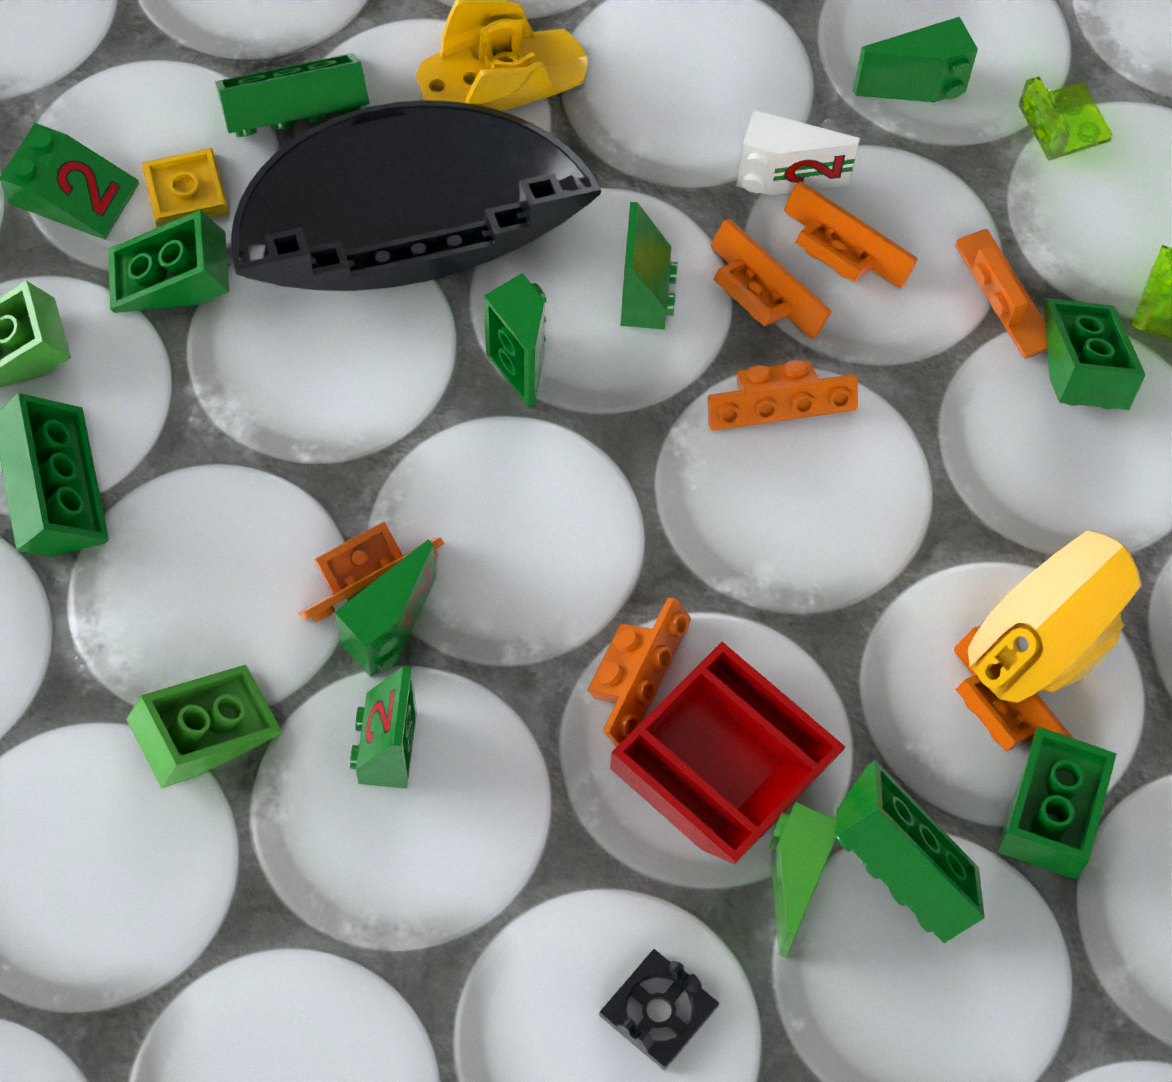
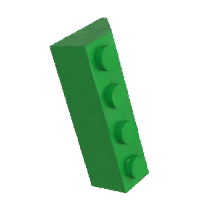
M354 53L215 81L227 131L229 134L236 133V137L256 134L258 127L271 125L272 130L292 126V120L306 118V122H317L327 119V113L341 110V115L362 109L363 105L370 104L362 64Z
M17 393L0 408V463L16 551L54 556L105 544L109 541L83 408Z
M876 760L868 764L836 810V838L846 851H853L862 860L865 869L874 879L880 878L889 887L893 898L901 906L906 905L916 915L919 924L926 932L930 933L932 931L943 943H946L985 918L979 867Z

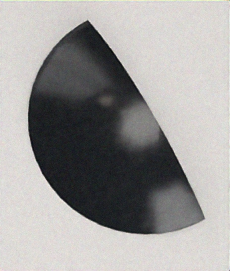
M418 100L376 105L346 113L309 129L282 147L259 169L243 193L234 216L231 233V251L234 268L237 275L278 286L320 291L384 289L426 282L492 261L534 241L589 205L601 194V188L588 167L566 144L537 125L512 114L489 107L452 101Z

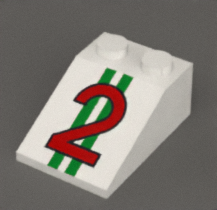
M754 110L742 143L736 186L745 188L752 193H763L770 196L792 193L795 184L800 181L814 190L849 186L860 138Z

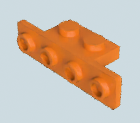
M800 181L795 184L784 212L806 226V228L800 231L795 241L797 245L805 249L808 255L820 259L835 269L838 275L850 279L854 283L872 270L898 288L906 285L918 261L916 256Z
M731 219L724 220L711 243V248L729 264L719 268L713 280L724 289L727 295L734 298L744 307L753 319L760 322L764 327L787 316L811 339L817 337L832 313L831 310Z
M983 229L957 239L956 249L1023 358L1029 359L1046 352L1045 320L987 229Z
M793 360L783 365L769 367L757 365L750 367L748 370L736 371L738 391L710 394L707 397L708 424L712 431L854 411L858 408V380L854 374L819 379L810 361Z
M384 521L316 557L314 561L332 594L301 610L298 614L302 620L312 617L315 623L332 615L335 612L333 605L346 598L350 601L415 549L402 555ZM441 537L430 540L434 545V557L438 556L436 549L444 545Z
M667 598L653 629L620 623L587 689L595 699L616 703L603 729V732L616 747L642 722L650 703L655 699L656 691L666 670L672 663L680 641L688 630L691 617L676 598Z
M980 625L972 628L955 646V654L973 675L965 679L955 690L963 698L967 708L975 713L988 729L992 739L1001 745L1006 752L1027 742L1031 746L1037 727L1074 739L1037 693L1019 703L998 699L981 682L978 675L970 668L968 647L981 627ZM1002 663L992 665L991 672L995 678L1000 676V669L1004 666Z

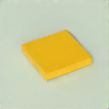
M213 148L141 163L157 228L198 210L204 212L208 217L229 213Z

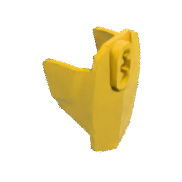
M456 0L441 36L440 52L421 62L416 73V80L423 100L461 102L505 111L559 94L583 84L587 74L588 58L582 46L564 28L534 32L525 16L521 3L509 0Z
M1086 531L1029 574L988 615L968 647L969 666L978 675L981 682L998 699L1019 703L1043 690L1053 693L1088 676L1118 643L1120 631L1124 627L1120 613L1142 586L1138 569L1126 546L1105 534ZM1021 636L1025 637L1028 641L1029 646L1026 651H1023L1019 646ZM1002 663L1004 666L1000 669V676L995 678L991 672L992 665Z

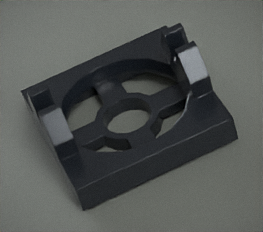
M653 949L601 1009L599 1016L665 1071L719 1007V1002L702 989V984L695 974L689 975L685 972L683 964L677 961L670 962L657 950ZM653 978L674 981L665 993L650 994L640 986L643 981ZM684 991L687 993L691 1004V1016L688 1024L675 1015V1001ZM630 996L642 1005L643 1019L638 1025H636L633 1019L628 1017L627 1007ZM661 999L670 1005L671 1015L666 1021L655 1022L650 1019L646 1010L651 1001ZM668 1027L677 1034L675 1038L656 1041L652 1039L649 1032L653 1028Z

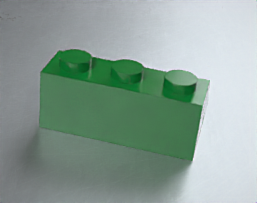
M521 273L484 295L486 355L529 408L535 404L544 361L546 297L537 283L531 284L525 275Z

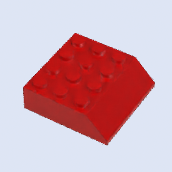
M722 641L612 751L610 769L697 847L732 864H736L780 818L781 813L787 811L842 753L846 746Z

